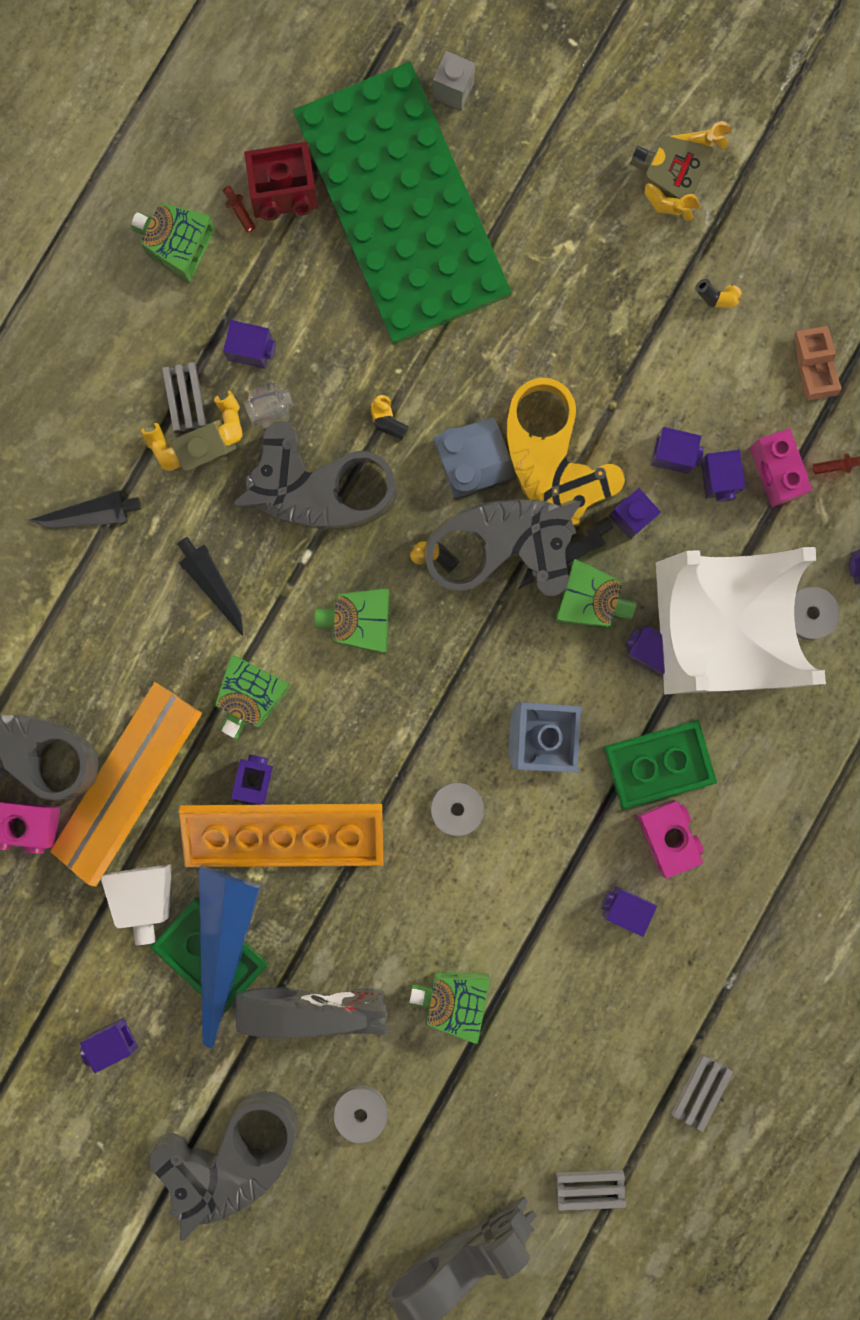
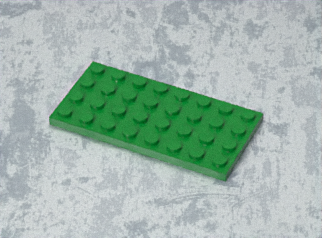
M411 61L293 109L296 122L305 142L308 141L311 157L393 345L511 296V289Z

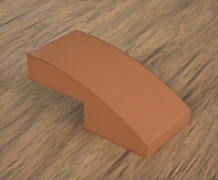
M828 326L796 331L797 359L806 400L839 395L842 388L833 362L836 351Z

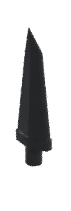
M119 490L29 519V521L47 528L123 524L128 522L127 512L141 510V502L139 497L123 500Z
M608 517L594 526L588 518L581 522V525L575 529L576 533L571 536V540L566 547V564L606 545L601 536L614 528ZM527 569L518 589L533 582V569Z
M188 537L182 539L177 545L186 557L179 562L180 566L243 636L242 613L213 562L209 550L205 545L196 549Z

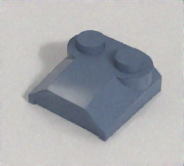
M494 417L461 428H449L440 435L433 437V443L454 500L515 479L509 453Z
M516 702L510 717L508 754L512 769L579 773L580 716L583 706Z

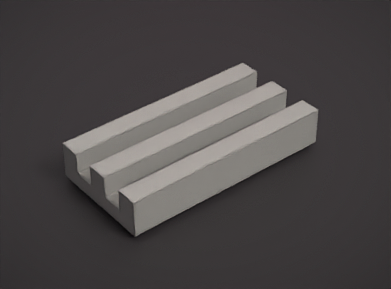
M191 362L186 366L175 365V368H162L173 431L181 433L196 430L207 425L196 364ZM190 373L198 422H192L184 374ZM172 376H177L185 419V424L182 425L180 423Z
M701 1053L671 1112L673 1117L681 1119L688 1125H693L698 1130L704 1132L733 1071ZM706 1065H709L711 1068L687 1114L683 1111ZM718 1071H720L721 1073H720V1075H719V1077H718V1079H717V1081H716V1083H715V1085H714V1087H713V1089H712V1091H711V1093H710V1095H709V1097H708V1099H707V1101H706V1103H705V1105H704V1107H703V1109H702V1111H701V1113H700L698 1119H696L695 1117H696V1115H697V1113H698V1111H699V1109H700V1107H701V1105H702V1103H703V1101H704V1099H705V1097H706V1095H707V1093H708V1091H709V1089H710V1087H711V1085H712V1083H713V1081H714V1079H715V1077H716Z
M624 1171L556 1172L558 1210L626 1208ZM616 1181V1185L564 1187V1183ZM617 1194V1197L564 1199V1197Z

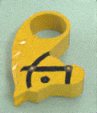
M536 378L523 384L512 398L507 419L508 453L514 474L527 499L545 501L555 505L571 500L581 502L580 507L571 518L573 525L578 526L580 523L579 519L587 508L599 502L612 499L621 491L625 483L622 469L614 464H605L596 470H592L586 465L567 461V451L576 416L575 400L568 388L559 381L551 378ZM536 391H548L555 394L562 400L567 411L565 426L558 433L545 437V440H541L542 437L533 435L532 438L529 437V433L522 428L517 418V407L521 400L528 394Z

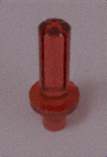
M230 185L225 187L222 191L228 199L225 203L226 207H232L247 233L252 232L256 226L241 202L243 196L241 194L236 195Z
M847 453L844 454L842 459L814 463L812 470L815 475L839 470L851 473L852 467L860 466V456L850 458Z

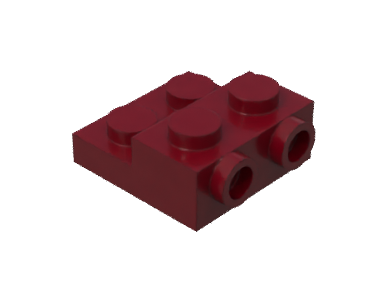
M308 141L244 151L250 200L255 218L262 217L264 220L272 221L277 219L280 214L294 212L296 215L303 216L310 213L312 209L319 208Z

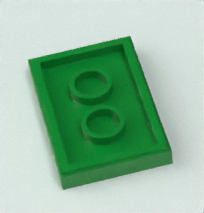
M699 720L603 746L621 810L717 784Z
M195 897L150 948L202 996L200 900L198 897ZM247 942L243 946L244 950L225 1012L235 1003L236 994L245 991L269 965Z

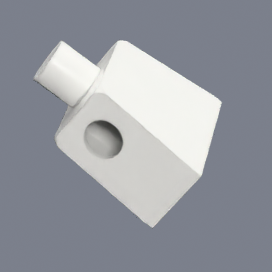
M171 864L109 872L101 878L115 927L125 928L133 926L135 945L154 943L153 924L164 922L169 918Z

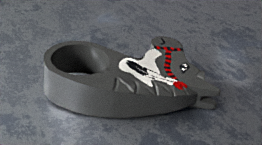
M271 987L250 989L236 994V1031L242 1034L265 1038L337 1036L338 1034H388L386 1027V1003H384V991L381 989L359 988L353 989L351 992L325 995L294 988Z

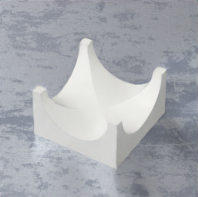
M802 547L778 553L739 557L700 556V550L685 551L656 562L660 634H662L665 667V674H663L664 695L780 689L826 684L825 670L814 668L804 657L797 639L794 621L797 587L805 569L812 562L816 561L815 547Z

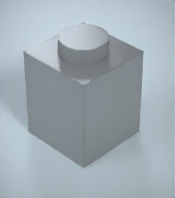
M445 51L433 78V99L462 111L474 85L476 63Z

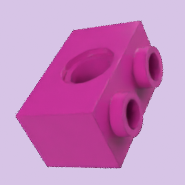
M791 428L759 438L749 447L771 508L802 498L812 491Z
M671 799L635 814L660 876L667 879L704 864L700 856L704 854V849L698 836H692L687 824L691 823V818L684 804L679 805L678 801ZM672 828L677 829L679 841L674 846H667L664 839L666 832Z
M0 800V850H11V845L24 846L23 852L43 854L44 849L53 847L57 838L60 807ZM18 818L23 820L26 825L25 833L22 836L18 835L14 829L15 821Z

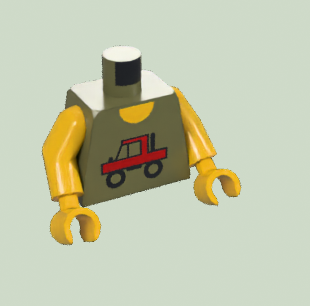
M717 122L712 126L711 130L671 135L670 137L663 136L656 152H652L639 145L637 146L630 165L646 171L640 188L645 192L646 198L657 213L681 215L687 222L694 218L691 208H701L694 193L714 150L711 146L715 143L719 149H725L729 145L727 137L722 136L732 133L726 122Z
M230 390L228 391V397L224 400H220L219 396H216L214 399L222 413V419L177 437L168 443L165 442V437L158 423H154L156 429L153 431L145 432L144 428L141 429L147 447L152 449L163 469L167 471L179 469L180 473H183L237 449L235 443L239 442L242 438V428L237 412L240 406Z

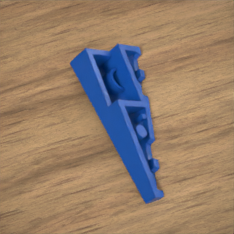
M201 865L199 868L202 1038L203 1045L213 1049L262 885L231 876L232 874Z

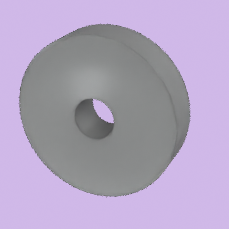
M807 587L798 590L794 605L797 637L814 640L830 634L839 620V606L836 599L831 593L819 587ZM808 608L815 610L816 617L814 619H810L807 616Z
M450 783L443 786L435 794L431 804V814L434 823L441 831L452 836H463L471 833L479 826L484 814V805L481 796L473 787L464 783ZM455 803L462 804L464 807L463 813L454 815L451 812L452 805Z
M357 1085L348 1088L340 1095L334 1109V1123L338 1132L345 1139L354 1143H367L374 1140L382 1133L387 1122L388 1109L386 1101L376 1089L370 1086ZM363 1109L366 1111L367 1116L359 1119L355 1116V1111Z

